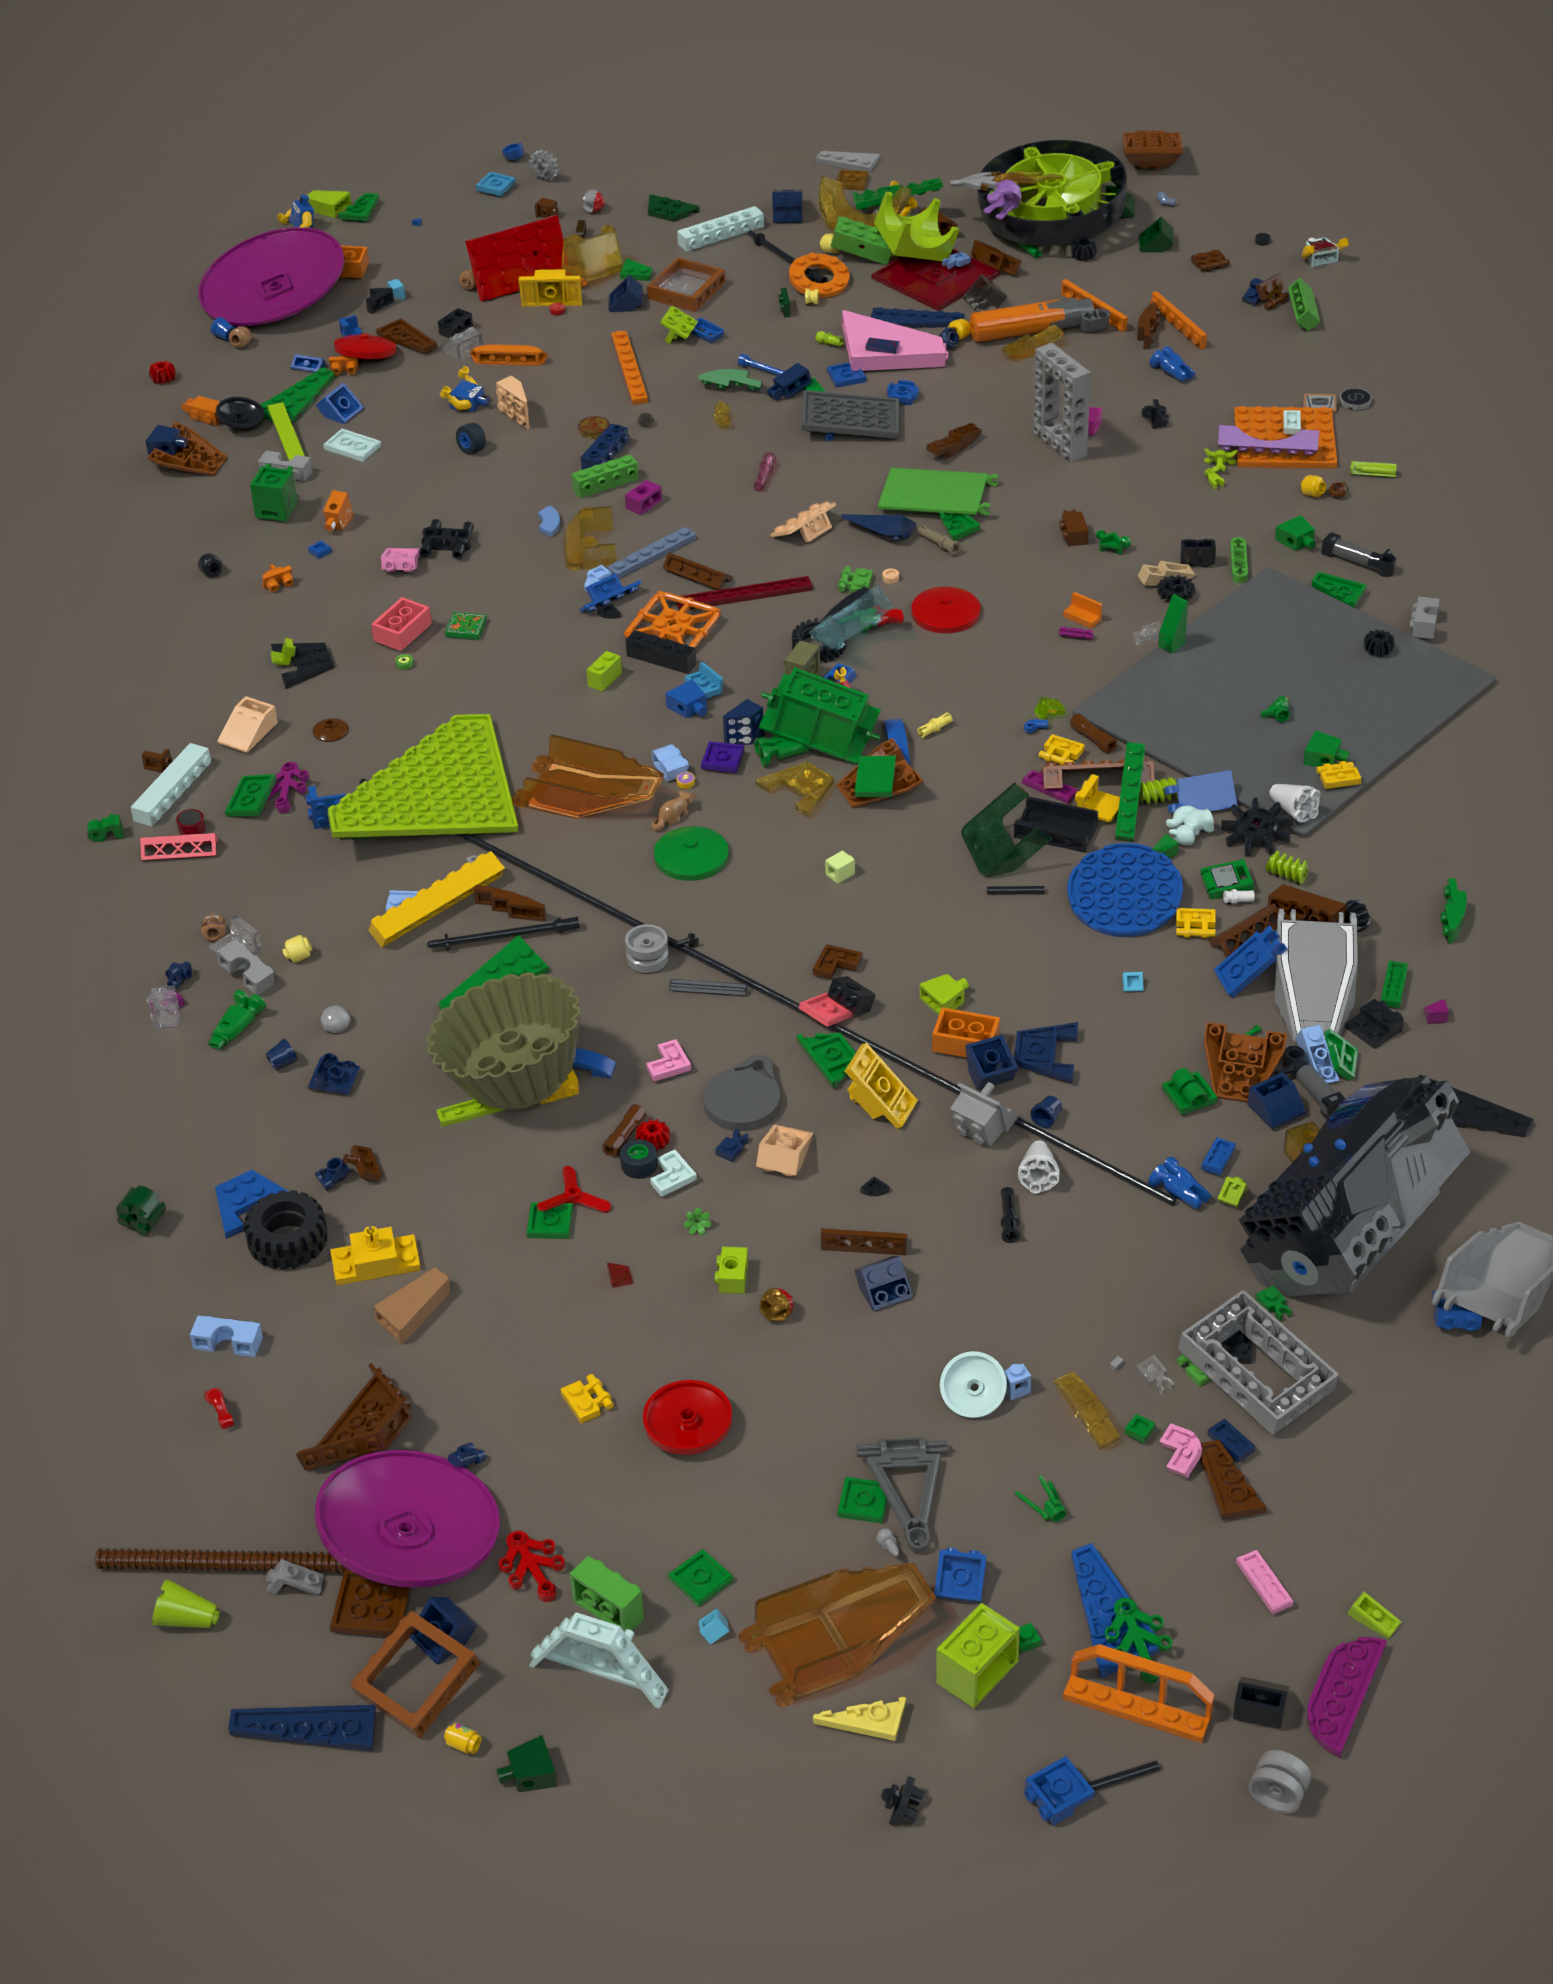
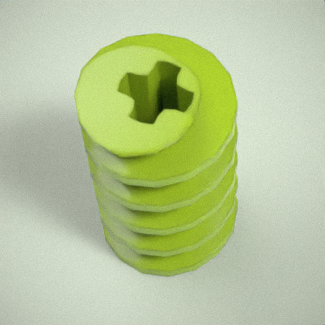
M1169 777L1167 781L1163 778L1160 782L1158 780H1154L1153 783L1147 781L1146 784L1141 782L1140 802L1143 803V800H1145L1147 805H1150V799H1152L1156 804L1158 798H1160L1161 802H1164L1165 797H1167L1168 801H1171L1172 795H1174L1175 800H1178L1177 793L1165 795L1164 789L1167 786L1177 785L1176 779Z
M1277 850L1275 854L1269 857L1266 864V872L1271 871L1274 875L1285 876L1288 880L1292 879L1294 882L1299 881L1300 884H1303L1308 874V861L1305 860L1303 864H1300L1301 859L1297 858L1293 862L1294 856L1291 855L1287 859V854L1284 853L1280 857V851Z

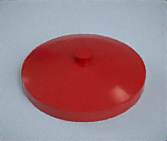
M363 333L337 338L334 341V350L348 357L379 359L394 355L396 353V343L380 336Z
M946 586L935 587L923 591L915 597L911 605V615L914 622L925 630L942 634L957 633L972 627L980 617V603L972 593L964 589Z
M680 1380L664 1385L650 1396L643 1409V1426L647 1437L660 1449L674 1454L690 1455L707 1451L718 1445L727 1436L732 1425V1407L728 1397L718 1387L699 1380Z

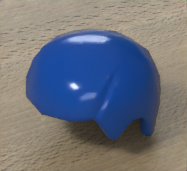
M521 143L510 144L502 149V153L507 160L516 161L523 156L524 148Z

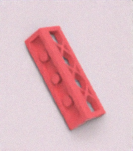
M215 833L140 838L141 860L217 856L216 843H218V836ZM202 844H212V852H203L199 847ZM184 845L195 846L191 853H184L181 850ZM165 846H175L177 848L172 854L168 855L162 851ZM156 847L158 850L153 856H146L145 848Z

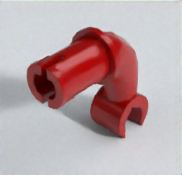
M211 1388L204 1392V1398L215 1408L221 1429L224 1430L234 1426L232 1416L225 1405L223 1392L219 1388Z

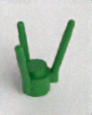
M1039 1475L1038 1478L1050 1498L1044 1503V1510L1020 1492L1015 1491V1495L1038 1512L1045 1521L1051 1519L1052 1522H1058L1067 1514V1510L1062 1504L1052 1481H1048L1047 1484L1042 1475Z

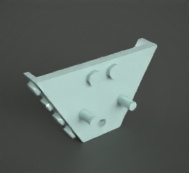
M577 1612L569 1619L565 1617L560 1626H556L550 1636L547 1635L540 1645L537 1644L530 1655L533 1659L529 1666L533 1668L543 1658L641 1689L656 1708H660L669 1690L631 1640L634 1636L632 1630L627 1629L624 1632L620 1626Z

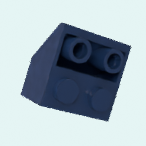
M1283 1072L1249 1088L1248 1106L1272 1130L1306 1114L1295 1084Z
M891 1256L854 1269L859 1288L873 1311L913 1297L900 1256Z

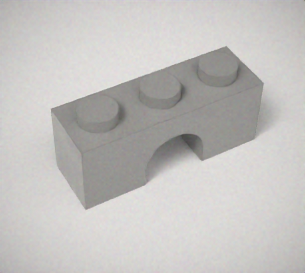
M266 450L258 460L259 470L262 466H266L267 463H271L274 468L282 469L293 466L294 480L305 482L313 471L311 457L295 455L292 460L282 461L280 452Z
M1418 596V602L1413 605L1409 630H1413L1412 637L1434 638L1440 599Z
M235 939L217 951L218 964L230 975L237 970H246L243 973V986L253 994L259 995L274 985L273 969L270 966H266L257 955H253L245 945L240 944Z

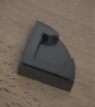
M613 604L597 609V614L603 618L616 619L621 617L620 611Z
M875 1176L860 1187V1193L867 1196H881L890 1191V1186Z

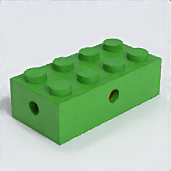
M838 217L830 247L885 265L888 264L892 251L877 227H871L862 222L850 220L847 217Z

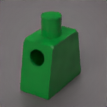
M1301 515L1276 526L1275 541L1294 551L1304 547L1311 550L1316 545L1314 540L1315 529Z
M1315 730L1305 749L1303 765L1319 767L1327 763L1330 765L1336 764L1337 760L1348 762L1350 752L1341 750V739Z

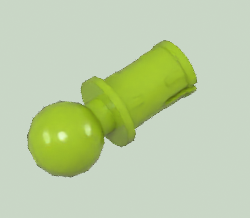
M819 331L815 336L818 343H825L826 345L842 347L841 345L844 343L843 337L834 336L831 333L826 334L823 331Z

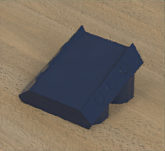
M326 1053L323 1057H320L308 1088L348 1095L360 1066L349 1060L344 1062L338 1061L336 1055Z

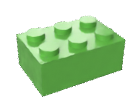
M588 1555L570 1572L573 1602L599 1620L620 1626L624 1632L627 1629L633 1631L644 1620L641 1589L636 1584H631L623 1579L618 1572L608 1569L600 1560H595Z

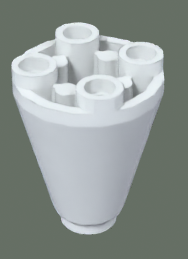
M1275 784L1271 787L1270 797L1273 801H1278L1280 807L1297 822H1306L1311 818L1317 817L1321 796L1319 790L1312 786Z
M1035 1141L1029 1147L1018 1167V1178L1021 1184L1033 1194L1049 1190L1059 1182L1060 1169L1045 1142Z

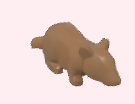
M680 790L678 798L665 802L659 810L658 819L651 823L652 830L660 831L665 823L669 826L680 821V815H688L689 810H687V807L693 803L696 794Z

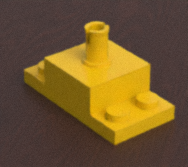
M535 270L534 277H519L521 307L550 306L553 303H563L565 306H582L580 276H566V270Z
M866 1042L859 1047L845 1070L853 1080L847 1089L850 1093L851 1101L854 1100L853 1103L855 1104L859 1103L872 1119L885 1115L896 1129L901 1128L918 1099Z
M368 1226L363 1232L349 1234L351 1246L330 1249L336 1286L421 1270L414 1234L393 1238L392 1227L377 1229L375 1226H371V1230H369Z

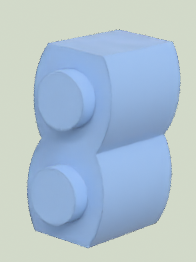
M672 744L652 751V761L666 781L676 779L678 774L687 772V769H689L687 759H684L681 756L680 750Z

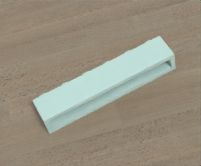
M190 743L131 806L133 821L152 827L170 809L171 805L180 798L182 793L190 787L193 781L200 776L204 769L210 765L209 748Z

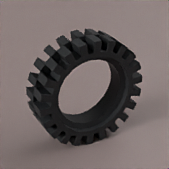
M814 618V622L808 619L807 624L803 621L800 625L796 626V629H793L792 650L800 640L804 641L811 636L823 635L834 639L828 645L819 646L820 660H823L824 663H828V659L830 661H834L835 657L838 659L840 654L843 655L844 650H846L845 629L838 622L835 621L833 623L831 619L827 622L825 618H822L821 621H818V618Z

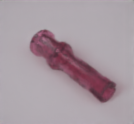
M766 452L762 457L763 461L759 465L760 471L753 486L758 492L763 491L768 475L774 469V464L777 461L774 453Z

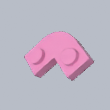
M1170 1423L1159 1441L1163 1447L1176 1451L1166 1467L1169 1472L1188 1478L1201 1457L1202 1445L1192 1431Z

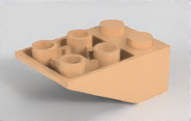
M513 376L496 382L498 409L520 425L529 429L527 399L521 382Z
M245 696L235 706L217 742L248 753L278 723L275 706Z

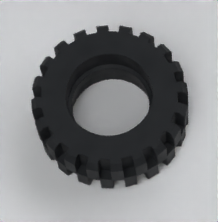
M282 1190L276 1194H267L266 1198L262 1197L257 1200V1204H253L245 1216L244 1231L248 1249L251 1252V1256L264 1266L268 1264L270 1268L276 1269V1267H280L281 1270H287L288 1267L298 1268L301 1264L306 1265L309 1263L310 1259H315L320 1254L319 1251H322L325 1247L328 1235L323 1208L312 1196L309 1197L306 1193H298L295 1190H290V1192ZM284 1226L299 1227L298 1229L290 1233H272L276 1229Z

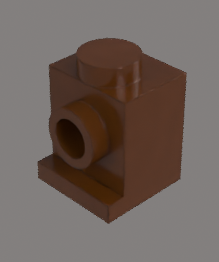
M541 198L535 203L536 218H547L559 213L557 201Z

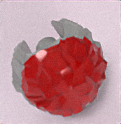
M598 190L586 191L583 197L585 204L582 206L588 213H597L604 207V198Z

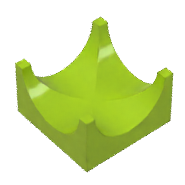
M885 192L874 224L892 253L896 256L943 261L949 258L960 230L958 227H952L947 234L940 235L938 211L941 201L933 198L929 207L923 212L906 217L894 212L892 206L893 195L891 192Z

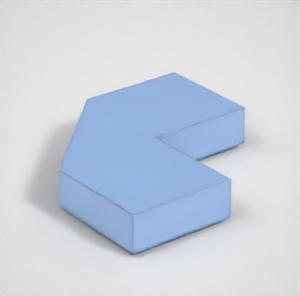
M603 565L589 570L584 590L587 592L585 589L587 586L611 576L612 572Z

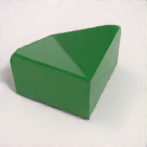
M1165 834L1152 850L1163 853L1170 858L1178 854L1179 843L1168 834Z

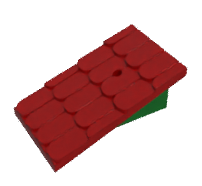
M558 215L465 241L480 301L519 291V277H534L535 270H566V276L572 275Z

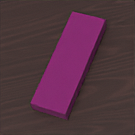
M1031 770L1022 779L1023 785L1066 804H1069L1079 791L1062 783L1063 788L1044 789L1043 774L1035 770Z

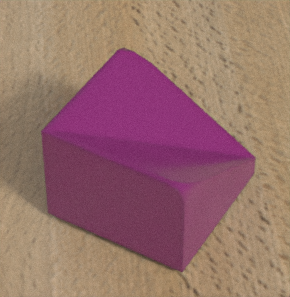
M1445 999L1424 1007L1423 1010L1427 1024L1446 1023L1448 1021L1449 1011Z

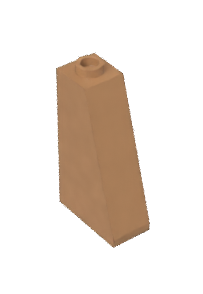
M435 1267L374 1305L376 1321L402 1345L450 1294V1279L448 1275Z

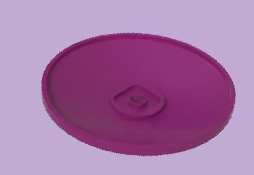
M389 1450L370 1453L340 1466L321 1486L316 1499L314 1515L315 1527L322 1544L339 1563L362 1577L399 1587L437 1586L468 1575L477 1569L491 1554L497 1541L500 1525L499 1511L495 1499L477 1476L464 1467L456 1468L446 1458L410 1450Z

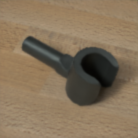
M689 933L688 938L675 941V945L688 944L689 947L695 948L699 946V938H695V934Z

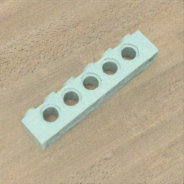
M754 206L678 230V245L687 252L747 233L750 230L764 227V213Z

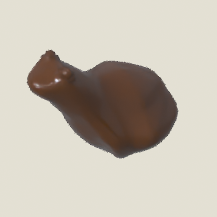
M1346 482L1332 483L1329 487L1330 495L1335 498H1341L1346 495L1348 488Z

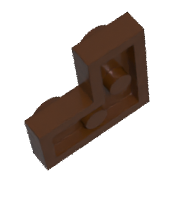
M826 944L813 968V975L832 979L837 967L857 970L863 959V952Z

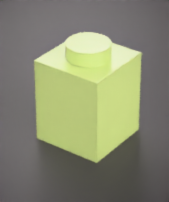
M843 850L825 860L826 875L837 884L855 874V859Z

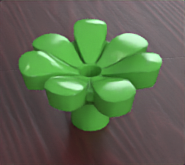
M695 1208L694 1213L687 1212L686 1217L688 1220L684 1221V1227L689 1228V1233L692 1235L696 1231L700 1235L705 1234L704 1227L709 1228L711 1226V1222L706 1220L710 1218V1214L708 1212L702 1213L700 1208Z

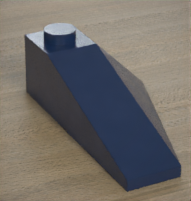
M842 514V518L887 536L892 541L907 539L916 527V522L903 515Z

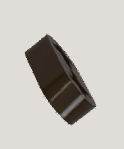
M578 220L576 240L585 241L586 220Z

